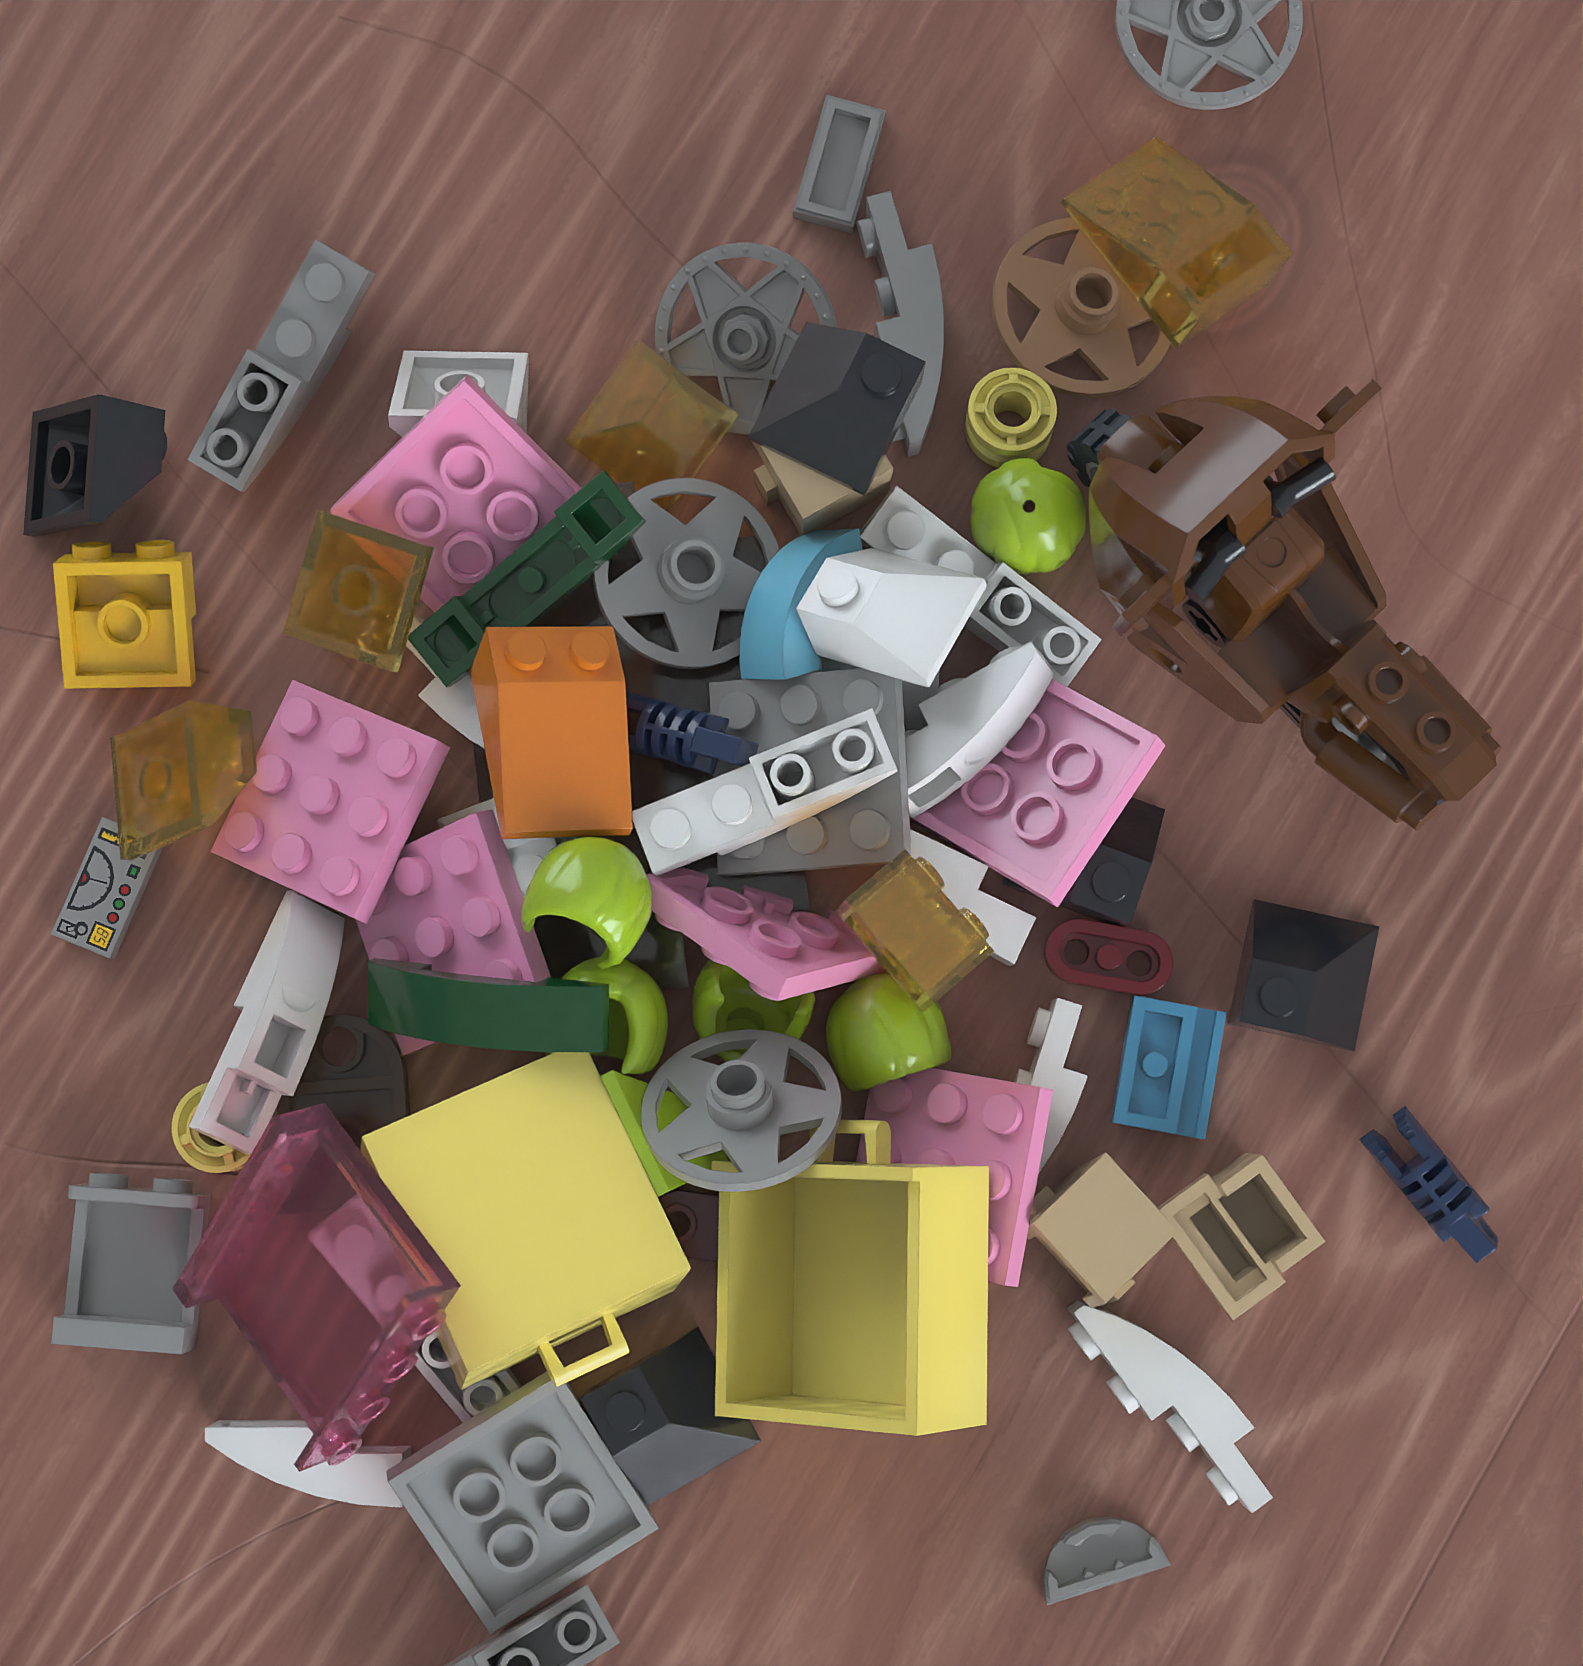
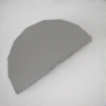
M1114 1516L1087 1518L1065 1530L1049 1550L1042 1574L1045 1602L1047 1605L1170 1566L1171 1564L1158 1541L1138 1524Z

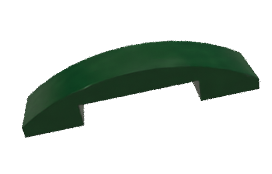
M602 470L554 511L556 517L462 596L452 597L406 637L445 687H451L470 674V669L486 627H531L586 581L647 522L605 470Z
M374 958L368 960V1024L408 1037L461 1046L533 1052H603L608 1050L609 984L551 977L539 982L432 971V964Z

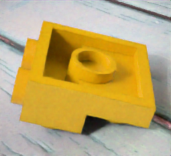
M171 540L138 542L135 544L136 553H112L110 542L86 541L72 544V554H64L53 563L64 689L191 687L195 683L196 673L191 619L196 615L192 552H175V544Z

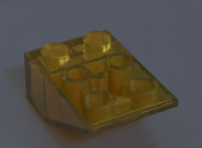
M1155 137L1065 197L1061 202L1175 349L1268 286L1294 254L1254 203L1159 137Z
M904 849L851 894L835 913L923 1013L992 954L994 950L986 942L989 938V933L980 919L965 907L958 910L943 893L942 889L945 887V884L937 870L924 858L918 857L914 859Z

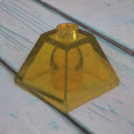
M637 338L564 441L635 493L659 481L675 478H693L739 413ZM681 494L656 498L652 501L669 512Z
M317 510L283 634L391 672H398L434 547L326 511Z
M189 700L110 738L120 860L132 861L211 827L257 773L256 744L253 735L251 711Z

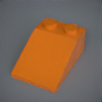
M613 626L486 627L470 669L501 838L525 839L630 835L633 824L626 686Z

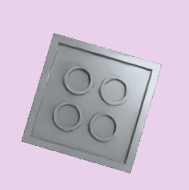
M863 668L807 673L785 680L743 679L709 683L710 713L730 720L726 734L759 744L757 754L872 708L898 770L850 798L783 830L722 856L717 852L718 875L736 876L912 862L901 679ZM718 760L713 778L742 766Z
M547 1371L386 1471L388 1483L490 1634L659 1529L651 1510L613 1459L591 1417L569 1383L567 1382L555 1387Z

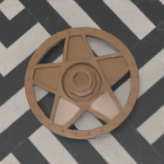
M1068 217L1056 219L1035 227L1026 233L1011 247L1004 257L996 273L991 294V311L995 331L1011 360L1018 368L1031 371L1041 377L1052 391L1073 397L1099 398L1111 396L1126 391L1143 381L1152 373L1168 351L1176 326L1177 306L1173 286L1167 271L1155 253L1129 231L1115 224L1094 218ZM1067 234H1076L1063 265L1024 255L1045 240ZM1112 242L1136 258L1152 281L1117 276ZM1007 287L1038 314L1021 344L1015 335L1008 316ZM1161 317L1155 345L1145 360L1137 366L1128 329ZM1078 353L1103 381L1075 380L1052 372L1047 368Z

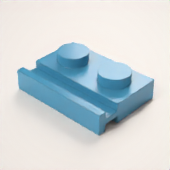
M1131 996L1110 1123L1205 1140L1227 1012L1141 996Z

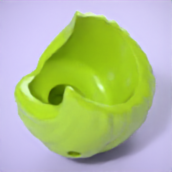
M1017 458L1003 463L999 469L987 474L979 482L972 497L970 524L972 538L977 548L996 564L1004 562L1018 574L1047 573L1060 568L1069 560L1076 549V545L1085 533L1086 507L1079 487L1065 474L1041 467L1032 458ZM1033 502L1035 510L1030 513L1025 512L1023 508L1025 503Z
M581 837L565 841L552 848L545 855L533 875L521 909L523 929L529 933L536 917L540 915L564 916L578 921L593 929L606 942L607 947L597 961V966L606 970L609 967L620 964L641 937L651 915V885L639 859L626 846L599 837Z
M600 957L581 962L561 979L609 984L608 1050L589 1052V1054L624 1060L622 1074L643 1075L651 1071L657 1065L663 1053L668 1030L667 1006L660 987L646 971L625 959L620 964L609 967L606 970L597 966V961ZM545 1052V1056L550 1055L554 1052Z
M711 959L708 960L697 978L692 998L693 1023L700 1039L722 1032L746 1029L774 1031L798 1040L801 1039L813 1013L815 1003L814 991L784 1000H771L753 991L749 985L750 981L728 965L716 963ZM749 1048L722 1051L716 1055L725 1062L739 1060Z
M876 973L866 978L858 979L843 994L836 998L829 1010L826 1023L828 1052L834 1070L849 1091L859 1092L870 1089L877 1085L885 1084L889 1080L904 1077L907 1074H914L943 1065L951 1059V1044L947 1025L938 1002L929 990L909 977L896 973Z

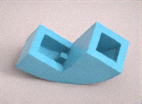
M859 528L816 530L803 534L785 545L769 561L754 585L744 613L740 637L741 679L785 680L822 670L821 657L816 655L796 608L826 558L862 550Z

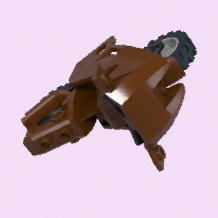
M1373 379L1356 395L1348 386L1336 394L1316 415L1325 424L1320 430L1267 402L1236 396H1202L1182 399L1161 406L1155 413L1173 436L1146 414H1137L1131 418L1126 414L1121 416L1115 409L1100 412L1067 444L1066 449L1070 452L1068 458L1071 465L1079 470L1076 472L1078 478L1083 485L1089 487L1090 535L1096 575L1100 590L1120 613V617L1112 627L1120 636L1132 628L1133 632L1127 639L1135 648L1238 722L1263 724L1280 708L1300 729L1301 738L1305 746L1316 756L1314 762L1316 765L1395 823L1403 821L1415 831L1420 829L1438 812V806L1441 803L1460 801L1497 766L1496 755L1499 753L1501 746L1490 735L1492 727L1425 655L1419 656L1410 646L1403 642L1394 644L1386 635L1387 632L1373 620L1386 607V592L1331 484L1336 479V476L1329 465L1335 458V436L1363 411L1382 389ZM1273 471L1275 472L1277 481H1274L1273 478L1270 476V474ZM1193 560L1199 562L1190 570ZM1190 570V573H1191V574L1189 575V577L1187 578V580L1184 582V576H1185V575L1187 574V572ZM1186 595L1189 599L1182 605L1185 615L1206 639L1222 648L1218 653L1182 618L1172 611L1186 598Z

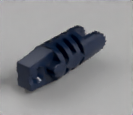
M626 691L627 711L636 714L641 712L635 736L628 731L629 752L654 759L672 761L686 768L708 774L715 773L718 760L743 767L750 764L749 758L757 754L759 744L726 734L730 721L728 718L704 711L678 707L670 702Z
M1404 1106L1392 1116L1398 1131L1418 1153L1406 1164L1392 1148L1388 1140L1374 1129L1359 1140L1440 1239L1446 1242L1453 1237L1468 1255L1478 1263L1498 1247L1497 1235L1482 1217L1489 1211V1207L1409 1109Z

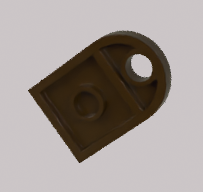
M345 1014L323 1017L317 1038L294 1095H281L277 1104L282 1213L341 1209L364 1190L377 1203L360 1165L362 1136L410 1116L407 1066L399 1045L387 1031L369 1025L368 1019ZM338 1028L349 1030L357 1042V1051L354 1058L342 1066L330 1063L323 1052V1042L326 1036Z

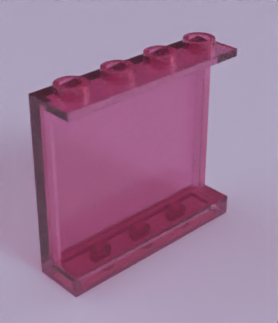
M323 1103L272 1117L172 1290L186 1309L219 1299L313 1433L294 1463L300 1472L323 1462H327L330 1466L337 1465L351 1457L362 1445L360 1436L370 1421L386 1409L390 1402L388 1394L398 1379L415 1366L418 1360L416 1352L426 1337L443 1324L447 1316L444 1310L461 1285L326 1104Z

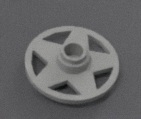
M1117 0L1115 9L1116 36L1123 57L1132 72L1155 94L1167 101L1188 108L1200 110L1226 109L1241 105L1260 96L1271 88L1286 71L1295 55L1302 34V0H1285L1287 5V34L1279 57H1277L1257 23L1283 0ZM1130 25L1167 40L1160 75L1151 68L1138 51ZM1216 64L1250 82L1248 85L1226 92L1192 91Z
M739 242L707 250L694 257L676 273L666 288L659 304L655 323V347L660 369L670 390L679 402L694 416L726 432L750 434L768 398L772 381L777 380L800 335L791 325L805 290L818 314L820 325L838 328L835 312L825 289L805 265L778 248L759 243ZM748 257L777 265V267L747 290L717 261ZM689 283L702 323L671 341L674 310L685 287ZM682 376H717L726 415L702 402L685 383Z
M675 478L663 480L633 493L628 499L647 521L631 537V541L641 561L610 584L608 581L609 560L592 574L595 596L609 626H613L616 635L628 647L641 656L661 665L682 669H700L719 665L740 655V638L721 649L712 651L719 611L745 612L749 597L761 572L735 558L733 553L744 520L760 543L767 565L780 551L769 525L756 508L739 494L722 485L702 479ZM677 494L703 496L713 499L710 504L686 525L652 500ZM663 614L676 652L647 641L623 617Z
M734 1030L700 1039L670 1057L658 1069L646 1089L642 1102L641 1118L645 1139L651 1153L671 1174L701 1188L725 1192H742L763 1189L784 1182L800 1174L816 1162L827 1150L837 1133L841 1121L842 1100L839 1083L833 1069L825 1058L808 1044L794 1037L774 1031ZM749 1048L739 1060H731L720 1066L701 1060L722 1051ZM790 1056L798 1059L814 1072L824 1090L786 1083ZM669 1086L688 1108L659 1133L657 1112L664 1092ZM819 1127L805 1146L786 1160L779 1162L780 1135ZM723 1150L738 1172L708 1170L687 1160Z

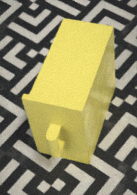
M554 1052L362 1136L360 1165L456 1376L455 1379L460 1391L540 1354L555 1387L628 1354L627 1342L615 1318L673 1292L691 1269L589 1052ZM602 1325L609 1347L564 1367L553 1347Z
M841 1120L837 1133L865 1134L867 1162L833 1161L834 1137L827 1150L816 1162L800 1174L784 1182L751 1191H719L715 1416L914 1436L987 1425L989 1166L891 1163V1129L886 1121ZM819 1127L810 1129V1139ZM712 1161V1170L738 1172L731 1161Z

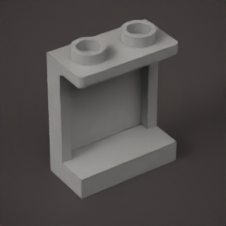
M89 1173L88 1184L69 1185L68 1199H76L65 1310L63 1315L54 1317L51 1344L184 1354L196 1349L211 1194L192 1192L193 1180L154 1178L153 1189L128 1187L129 1175Z

